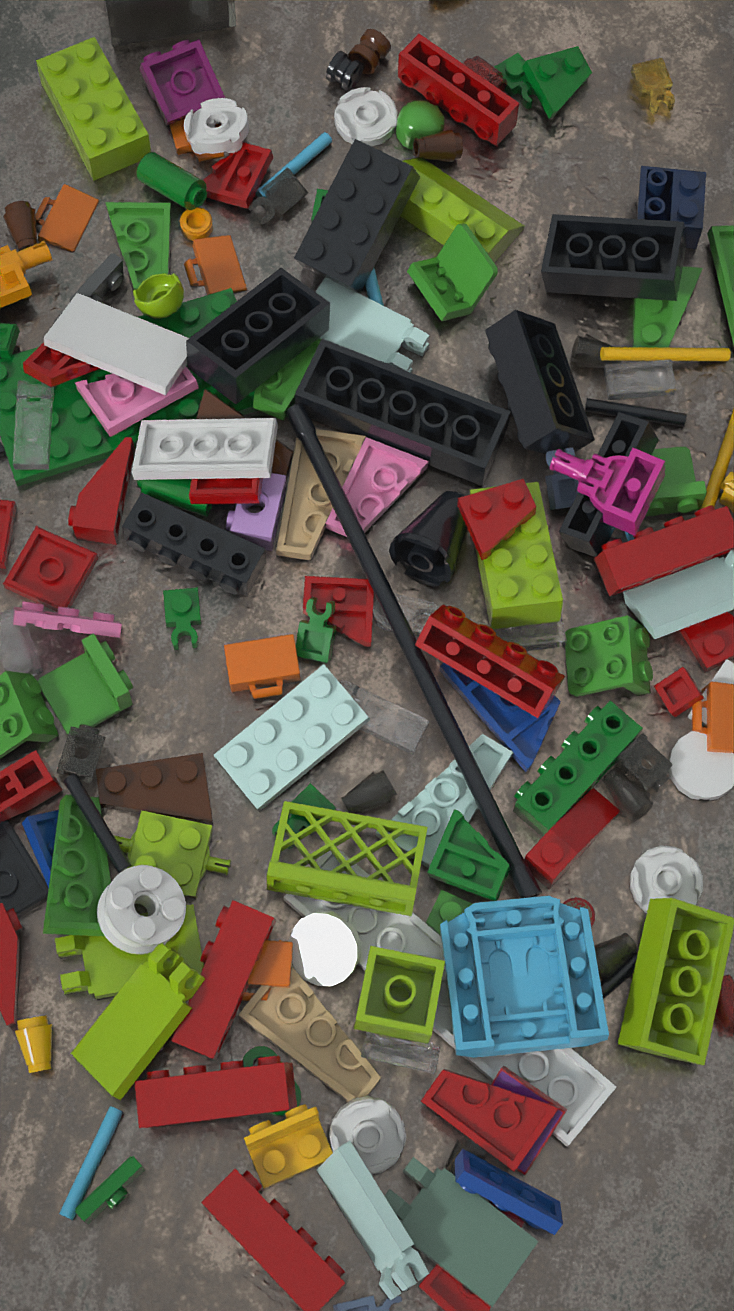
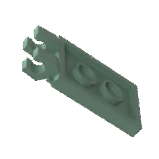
M413 1157L403 1170V1173L422 1187L418 1195L410 1205L391 1189L385 1194V1198L412 1239L413 1246L482 1301L493 1307L539 1241L479 1194H471L465 1191L459 1183L455 1182V1176L447 1169L440 1170L437 1167L434 1173H432Z

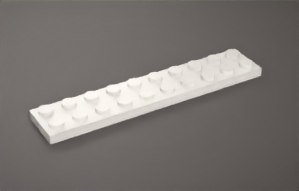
M339 850V852L342 854L346 861L350 859L341 850ZM331 851L325 853L316 861L321 869L328 871L340 865ZM357 864L351 866L357 876H370ZM286 894L283 897L284 901L303 918L317 911H332L339 914V917L343 918L346 922L349 921L355 927L361 940V958L358 966L364 971L370 946L444 960L441 936L413 912L412 916L292 894ZM444 966L433 1031L455 1049ZM572 1048L477 1058L463 1056L492 1082L500 1069L505 1066L568 1109L553 1132V1135L566 1147L570 1145L616 1089L612 1082Z

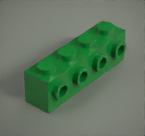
M609 701L603 709L596 706L584 720L587 726L579 734L574 730L562 743L563 752L556 759L550 756L538 769L537 772L540 776L533 784L529 781L525 782L514 795L517 801L513 812L540 836L543 837L551 827L576 805L638 740L643 728L612 701Z

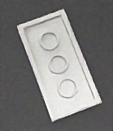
M76 293L44 336V346L166 395L187 365L186 340L189 338Z
M276 418L142 420L132 467L134 480L271 478L278 429Z

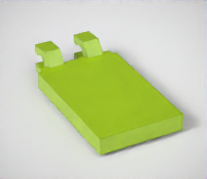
M191 904L186 905L185 919L181 928L165 945L184 958L182 962L201 974L204 963L200 961L202 951L194 905ZM148 912L139 915L148 917ZM68 935L55 938L59 958L83 954L85 971L60 975L64 994L88 991L89 995L94 994L96 999L116 996L141 963L144 965L148 961L150 954L127 953L115 947L105 936Z
M164 943L158 944L149 954L148 961L144 965L141 963L71 1052L74 1058L106 1091L119 1100L124 1097L192 1008L186 1001L194 996L205 980V977L197 970L191 969L186 963L182 962L184 959L172 948H168Z

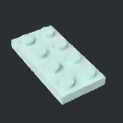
M323 664L217 751L214 757L256 809L261 811L370 721V718Z

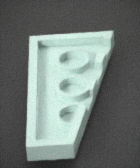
M481 734L469 748L491 790L511 759L513 752L486 735ZM455 759L449 764L448 768L437 778L435 777L430 781L422 792L411 802L409 801L398 811V814L391 819L392 821L428 827L421 862L427 868L430 867L453 810L460 811L465 820L470 823L479 809ZM376 831V836L382 839L383 837ZM403 834L396 838L394 842L405 854L417 846L418 837Z

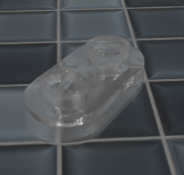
M395 594L414 635L419 637L424 626L419 624L418 620L420 618L428 619L439 607L428 600ZM376 600L373 606L374 622L381 629L393 632L378 600Z

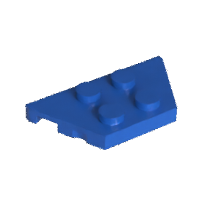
M446 663L440 665L439 671L499 742L513 752L512 757L521 768L528 772L561 701L554 696L547 709L539 718H536Z

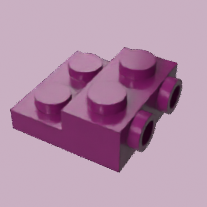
M189 39L183 40L172 47L173 50L161 54L160 51L153 52L143 58L144 62L140 65L139 71L152 99H155L166 125L184 119L191 110H193L194 114L197 110L201 109L200 103L206 100L225 98L200 40L190 42Z

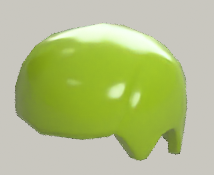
M166 273L152 275L144 280L138 289L133 291L134 303L144 315L150 318H167L176 313L182 305L184 298L182 283L175 273L171 275Z

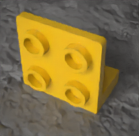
M304 1104L285 1113L286 1119L272 1125L271 1121L267 1120L249 1128L250 1135L244 1137L264 1190L322 1165L333 1153L320 1124L317 1107L308 1109L307 1105Z

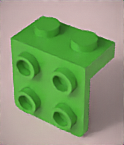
M462 223L455 227L437 257L413 262L407 273L440 320L446 321L471 314L497 276L498 269L468 225Z
M684 446L654 449L652 456L665 461V477L645 516L677 512L687 513L700 510L707 492L705 481H696L690 450Z
M627 615L571 628L565 632L567 679L570 694L578 697L620 687L628 689L637 696L651 693L650 681L653 679V670L647 655L650 637L647 629Z
M94 633L81 640L85 653L40 677L38 680L42 693L69 737H77L133 705L129 690L133 689L130 679L124 670L116 671L112 664V661L116 660L111 648L106 641L99 643Z
M5 671L0 675V759L26 741L50 742L59 736L54 725V717L46 707L40 693V684L33 674Z

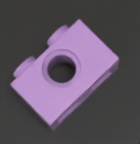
M271 473V478H263L260 503L237 504L235 511L230 510L228 513L226 530L265 548L267 551H272L287 490L286 476ZM254 505L264 508L258 513L248 511V508Z

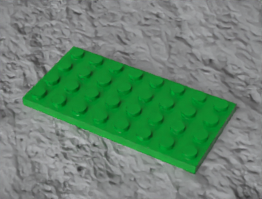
M232 288L183 302L178 311L167 318L153 319L146 315L138 316V318L190 338L237 302ZM38 347L13 354L11 358H0V437L17 487L107 459L125 437L133 439L134 448L136 449L142 420L196 419L205 389L211 391L220 400L243 415L259 411L253 408L255 390L238 404H235L189 369L197 380L198 389L110 437L78 392L75 382L87 380L88 383L105 380V375L112 373L98 369L50 387L24 373L23 362Z

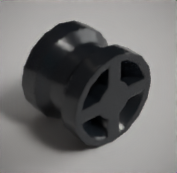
M339 51L329 63L326 79L332 83H340L341 87L349 92L359 82L364 70V64L359 60H350L345 52Z

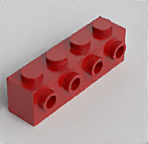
M418 34L399 53L398 78H400L402 83L423 94L430 103L438 105L447 111L455 121L467 125L481 139L488 140L497 147L516 126L519 102L421 34Z
M710 505L694 513L695 517L686 521L683 516L676 517L663 524L665 528L654 532L653 528L649 527L637 532L635 536L633 535V540L623 543L621 538L602 545L603 551L594 558V561L609 597L715 557L728 554L730 550L734 549V521L728 506L715 510L714 506Z
M443 604L429 616L415 643V646L536 718H539L551 704L565 678L552 663L537 660L527 654L526 649L521 645L503 640L496 635L492 628L484 624H476L466 618L463 611L453 606Z
M232 900L229 908L226 906L222 908L215 927L220 928L215 942L210 940L207 942L200 959L201 962L205 963L201 972L205 980L194 996L189 999L188 1005L192 1009L173 1032L172 1042L217 1060L242 1003L244 994L248 989L247 981L256 961L261 956L262 946L265 940H269L276 924L274 917Z
M280 1056L257 1058L258 1066L244 1067L243 1060L220 1063L221 1070L207 1072L206 1065L184 1067V1075L170 1077L169 1070L146 1072L147 1080L135 1081L139 1128L288 1111L296 1108L293 1064L288 1062L281 1063Z
M234 1169L201 1203L303 1311H321L345 1286V1282L340 1278L345 1271L329 1255L323 1260L313 1250L318 1243L304 1228L300 1227L295 1231L285 1221L290 1214L276 1199L268 1203L259 1194L263 1186L248 1170L241 1175Z

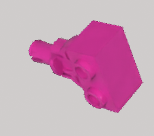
M632 448L628 457L617 455L605 458L594 453L590 460L577 458L558 449L555 453L556 458L553 457L550 470L578 480L577 491L588 496L595 508L603 513L604 523L635 536L665 477V461L635 448Z

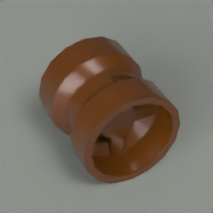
M367 29L360 38V44L355 45L351 49L348 57L352 61H361L364 64L363 74L371 75L378 68L379 60L384 59L390 52L391 44L381 32L375 29Z

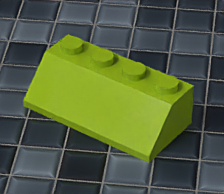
M422 158L403 160V162L414 167L420 179L401 217L442 245H445L458 224L465 223L495 263L524 230L525 226L427 160Z
M675 898L650 899L618 1045L657 1056L705 1065L734 929L733 917Z

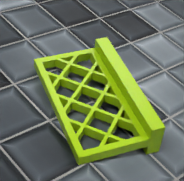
M284 801L272 858L267 871L266 890L412 916L428 827ZM289 814L305 816L311 825L295 834L287 824ZM331 821L339 822L347 832L331 841L322 827ZM366 828L377 829L383 838L367 847L358 833ZM316 831L326 845L309 854L300 840ZM286 832V834L289 836V839L284 841ZM403 834L417 836V846L405 854L394 842L396 838ZM352 837L361 849V852L346 861L336 847ZM295 844L304 857L295 864L279 862L281 852ZM388 844L398 858L382 867L372 853ZM329 851L332 852L340 863L339 866L331 871L321 869L315 862L317 858ZM415 856L414 864L412 865L409 859ZM367 857L376 869V872L368 877L357 876L351 866ZM403 864L411 874L410 885L394 883L387 873Z

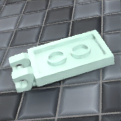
M327 277L324 278L316 290L317 294L330 302L329 330L320 339L333 342L410 373L413 372L411 368L413 360L397 351L403 346L405 349L423 357L429 347L427 342L429 334L414 327L411 319Z
M734 549L730 550L726 558L715 557L623 592L625 604L654 639L733 610Z
M351 1141L338 1147L317 1169V1172L378 1271L380 1270L379 1286L388 1298L393 1300L401 1294L400 1289L402 1291L408 1290L417 1283L409 1267L414 1270L418 1281L426 1277L429 1272L418 1251L411 1247L414 1244ZM392 1278L394 1279V1281L397 1283V1285H398L399 1287H397V1286L394 1285Z

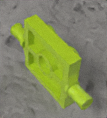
M141 810L137 830L131 839L113 835L123 852L128 853V860L132 867L148 865L162 869L176 880L184 896L197 898L200 882L207 870L226 875L229 874V868L227 867L231 866V860L210 856L209 844L213 831L212 825Z

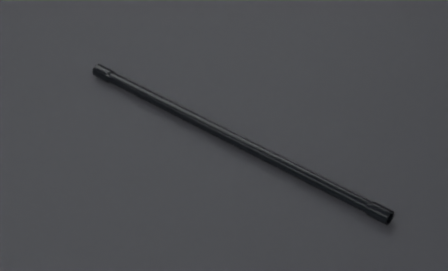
M304 404L291 406L286 410V416L312 463L502 857L510 865L509 876L519 897L530 898L542 894V891L528 863L522 857L422 650L415 646L417 639L316 435V429Z

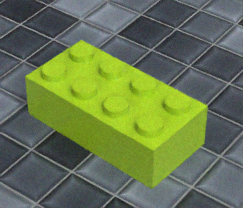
M95 37L36 60L41 84L93 181L138 163L146 154L151 152L149 134Z
M539 482L526 483L536 504L535 515L525 524L519 525L509 539L506 541L502 540L491 550V555L487 559L481 560L476 549L490 628L492 629L560 622L563 597ZM493 487L471 489L470 494H474Z

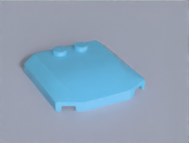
M551 896L479 902L464 909V913L447 922L446 920L440 924L456 1055L477 1058L585 1047L608 1040L609 1031L588 909L583 907L576 909L560 903V899Z

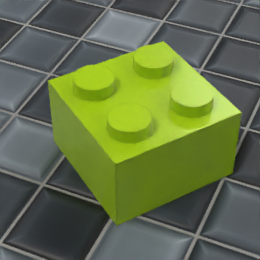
M370 946L354 1029L428 1044L432 1036L445 961Z

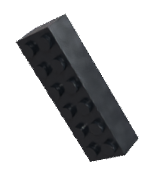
M321 339L295 393V404H304L311 419L348 434L366 436L372 440L427 460L430 466L483 486L507 432L511 411L325 339Z

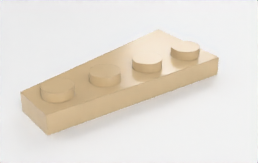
M316 429V435L343 487L366 436ZM296 437L276 555L311 560L326 528V521L333 507L301 441Z
M291 964L290 988L271 987L268 999L264 1001L261 998L271 986L261 985L239 1013V1018L347 1102L355 1098L368 1096L381 1080V1077L337 1024L338 1022L318 1000L308 984L303 981L293 968V965Z

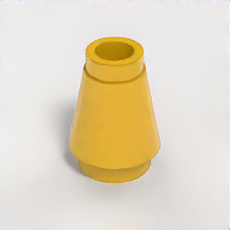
M47 1015L18 1020V1030L15 1031L29 1073L52 1069L50 1062L52 1024H48Z

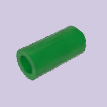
M155 152L146 154L140 161L137 168V179L143 184L188 210H193L204 203L207 197V187L202 179Z
M192 479L137 481V488H140L142 493L171 506L207 517L214 505L190 503L189 491Z

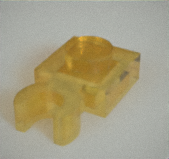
M663 58L633 64L631 74L640 97L650 96L649 109L653 115L658 113V102H664L669 111L673 110L675 97L670 92L673 82Z

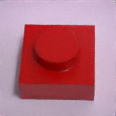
M681 667L654 685L668 711L674 717H677L695 703L704 699V696L685 667Z

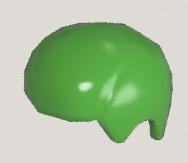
M418 100L409 102L402 107L397 118L396 137L404 147L413 150L415 138L444 131V116L439 107L428 101Z

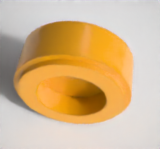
M200 207L193 210L187 209L180 217V228L183 236L191 241L208 238L213 230L211 214Z

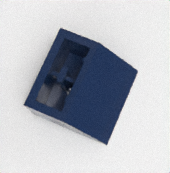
M641 166L637 219L684 222L687 241L686 248L697 249L703 230L706 172Z

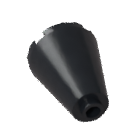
M443 492L391 542L389 548L391 559L396 566L400 562L407 568L404 574L409 578L429 586H439L442 581L448 583L451 580L467 529L457 506L458 498L465 496L461 492Z

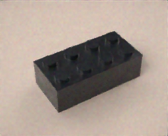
M355 139L294 259L304 268L324 278L327 277L360 294L420 179L414 167Z
M552 214L541 269L546 292L677 301L687 245L684 222Z
M279 268L186 340L187 368L233 403L238 404L329 330L330 302L283 268Z
M514 310L487 328L485 332L489 341L488 349L495 359L499 371L498 379L505 389L508 398L507 406L514 416L518 429L517 436L524 449L543 454L558 449L563 451V449L573 448L574 452L595 441L555 323Z

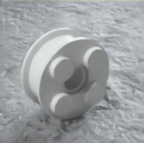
M148 865L133 866L120 872L103 891L97 907L98 923L104 936L115 947L131 954H148L158 944H166L179 931L186 914L185 897L176 880L162 869ZM134 904L143 905L148 911V917L139 915L135 910Z

